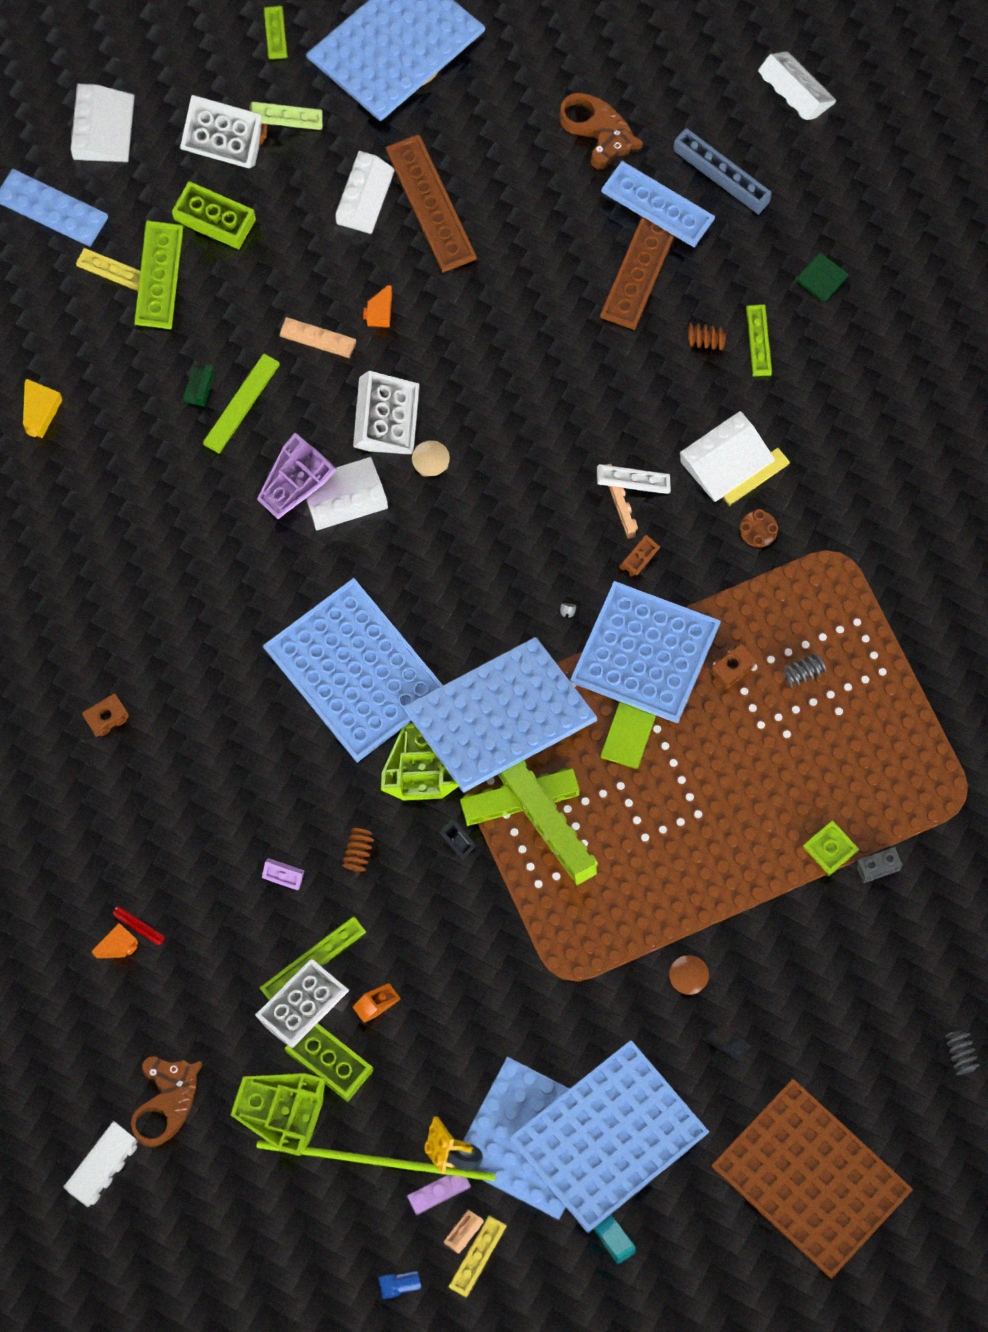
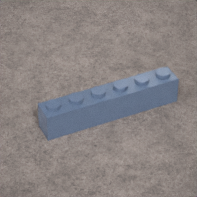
M686 128L675 139L674 151L754 212L759 214L768 205L771 191Z

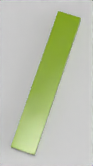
M265 354L262 355L204 440L203 444L220 454L279 367L280 363Z
M353 916L261 986L260 990L270 1001L311 959L322 967L366 933L365 929Z

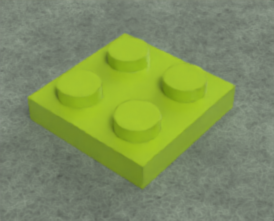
M833 820L803 845V848L829 876L859 851L857 846Z

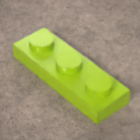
M282 6L264 8L269 59L287 58Z

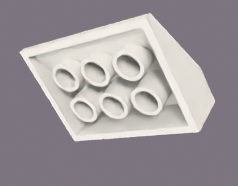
M78 84L71 151L75 160L128 162L134 95L98 85Z
M192 95L180 149L251 168L255 165L259 149L262 114Z
M372 371L362 375L359 378L353 447L373 452L413 454L419 384Z
M741 411L680 452L683 466L714 502L775 461L753 425Z
M371 457L337 467V470L323 486L305 498L316 531L388 508L387 499Z
M311 959L256 1016L271 1033L293 1048L349 990Z

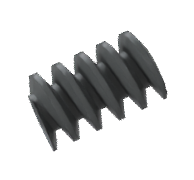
M813 653L812 658L806 656L805 661L799 659L798 664L792 662L791 667L789 665L784 666V677L790 689H793L794 682L797 686H800V679L807 683V676L814 680V673L821 677V670L825 674L827 672L823 660L817 653Z
M964 1031L952 1032L945 1036L946 1039H951L947 1042V1046L953 1047L949 1050L950 1054L955 1055L952 1057V1061L958 1062L954 1065V1069L960 1070L956 1075L972 1072L980 1066V1064L973 1063L978 1057L971 1056L975 1048L968 1047L973 1041L966 1040L971 1034L964 1033Z

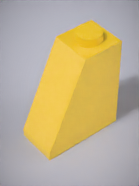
M28 379L25 381L23 425L26 433L30 436L43 438L62 402V397L59 392Z

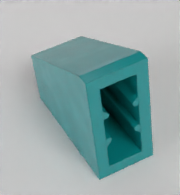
M611 1214L594 1227V1230L617 1265L635 1253L634 1245Z

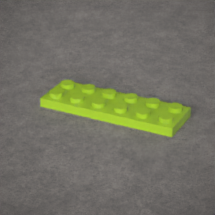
M146 221L134 325L164 329L172 328L183 231L182 225Z

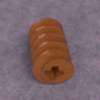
M690 322L688 333L690 346L693 347L694 343L697 342L699 348L704 343L705 348H708L711 344L712 349L715 350L716 346L719 345L720 350H723L727 328L723 332L722 326H720L715 331V327L712 325L710 330H708L705 324L703 329H701L699 323L693 328Z
M353 828L351 830L353 835L349 837L351 842L347 844L349 850L345 851L347 857L343 858V867L353 871H366L361 864H368V861L363 858L370 857L366 849H372L368 842H374V839L370 837L372 835L370 831Z

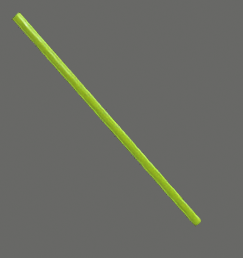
M258 1140L257 1148L281 1151L268 1141ZM306 1147L302 1153L304 1155L441 1174L434 1164ZM446 1167L445 1173H442L495 1181L496 1173L463 1170L455 1167Z

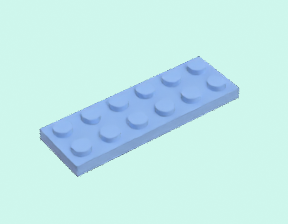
M623 161L602 188L604 194L693 247L696 246L715 217Z
M14 169L11 170L0 188V204L89 247L108 219L106 213Z

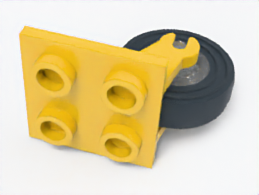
M434 1117L429 1129L428 1140L425 1143V1152L441 1174L445 1173L446 1167H457L463 1170L479 1168L483 1159L482 1151L471 1143L454 1140L440 1119Z

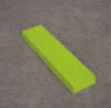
M765 304L746 306L753 376L772 375Z

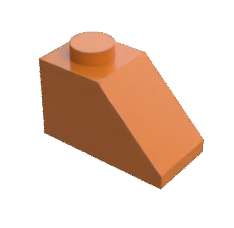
M392 286L385 287L368 301V307L364 308L363 316L364 319H367V326L390 327Z
M119 923L91 952L96 958L125 957L127 954L131 955L136 950L138 941Z
M390 983L364 994L353 1006V1009L365 1023L376 1018L401 998Z

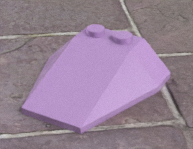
M294 433L282 448L257 500L279 519L323 486L337 468L303 438Z

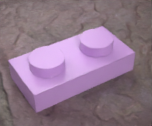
M268 858L265 862L262 878L299 890L304 870Z

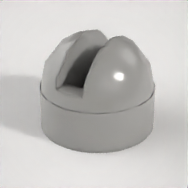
M561 604L560 612L563 617H565L566 613L568 618L575 614V605Z

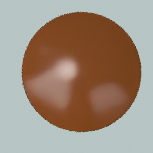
M758 509L748 513L743 518L740 525V533L743 540L749 545L765 547L775 540L778 526L772 515Z
M691 955L678 958L670 968L669 977L671 985L683 994H698L706 986L709 979V971L706 964L700 958Z

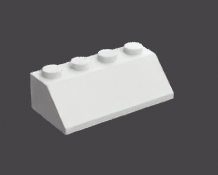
M789 52L770 54L758 70L762 74V78L775 87V91L783 95L787 99V103L795 107L799 111V115L804 119L817 118L836 102V99Z
M359 151L336 212L337 224L372 234L394 174V168L375 155Z
M113 1121L64 1188L87 1207L90 1204L94 1205L100 1197L99 1192L102 1188H107L111 1183V1176L114 1172H119L125 1164L124 1159L127 1155L131 1156L136 1150V1139Z

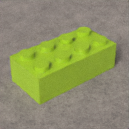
M190 181L172 210L174 221L237 249H240L256 220L253 209Z
M318 1023L293 1048L289 1045L285 1047L287 1054L316 1077L323 1078L325 1084L347 1102L373 1072L371 1065Z

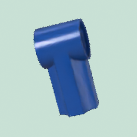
M418 1271L401 1275L391 1274L379 1278L383 1299L421 1289Z

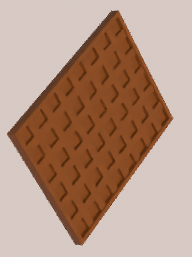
M794 1079L788 1083L711 1166L831 1279L913 1190Z

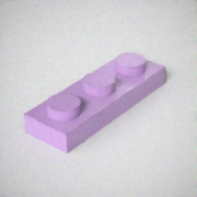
M447 1175L407 1197L416 1215L470 1188V1184L466 1177Z

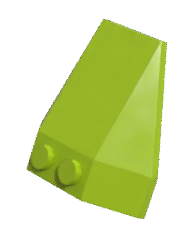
M414 723L407 724L401 729L382 771L381 790L402 800L444 798L456 789L458 784Z
M309 1074L243 1077L231 1116L279 1150L300 1156L311 1140L323 1103L325 1080Z

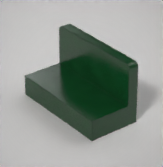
M206 365L205 369L195 367L192 369L183 398L184 402L205 407L215 375L213 366Z

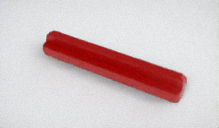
M120 906L114 910L113 915L155 944L161 945L165 937Z

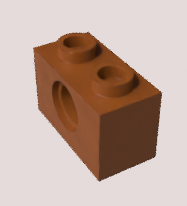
M742 644L738 647L733 646L727 651V656L723 659L718 658L712 664L711 674L727 690L755 667L756 659ZM734 662L737 664V667L732 669L727 664Z
M115 693L82 713L96 737L107 734L110 728L115 725H122L129 717ZM104 714H111L108 720L102 719Z

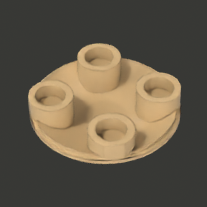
M437 441L422 442L415 448L412 454L413 465L422 476H435L448 468L449 452L443 444Z

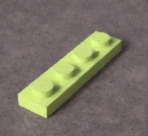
M251 102L250 104L251 112L262 114L261 123L318 130L322 128V110Z

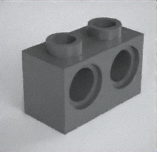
M893 847L859 859L856 866L863 883L900 871L902 863L896 848Z

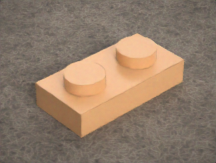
M468 1210L445 1239L444 1243L457 1253H460L484 1221Z

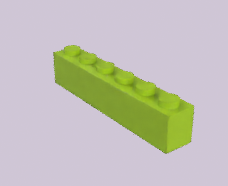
M563 768L555 774L545 773L536 778L538 785L542 784L545 788L548 799L552 798L554 802L579 796V787L573 769ZM505 785L496 790L492 788L486 789L477 795L473 793L467 794L460 799L467 826L523 811Z

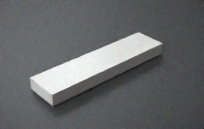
M601 464L597 466V484L669 494L671 491L670 474Z

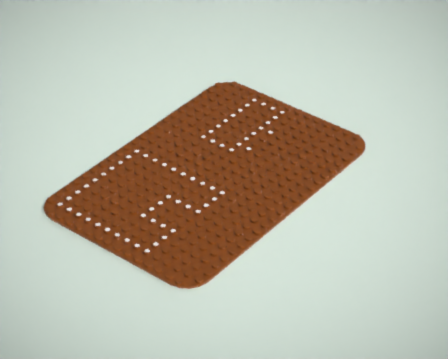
M824 550L811 553L685 607L720 620L721 624L679 722L675 723L656 715L638 769L601 758L620 701L571 683L597 716V721L530 756L524 761L528 771L531 770L536 778L545 773L555 774L563 768L574 770L579 787V796L555 802L556 810L564 814L567 825L574 828L577 839L579 841L582 840L586 845L587 853L595 857L598 864L596 866L597 874L576 885L524 811L478 823L536 952L549 972L563 980L578 982L592 979L827 875L822 867L803 848V845L832 820L859 849L856 854L838 868L841 869L859 859L868 857L945 823L959 813L966 801L968 789L964 770L867 580L852 559L840 552ZM742 644L756 659V665L726 690L711 674L712 664L718 658L723 659L727 656V651L733 646L738 647ZM582 652L556 663L569 681ZM817 653L823 660L827 673L825 674L821 670V677L814 673V680L807 676V683L800 679V686H797L794 682L793 689H790L784 677V666L789 665L791 667L792 662L798 664L799 659L805 661L806 656L812 658V654ZM734 662L727 664L732 669L737 667V664ZM495 775L465 791L464 795L471 793L475 795L481 794L482 791L490 788L496 790L501 788L504 783L498 775Z

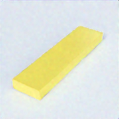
M86 248L83 249L76 262L78 267L138 291L141 271Z
M779 448L771 452L775 459L774 462L723 496V499L729 506L789 464V460Z
M488 1216L449 1288L467 1298L506 1228L505 1224Z

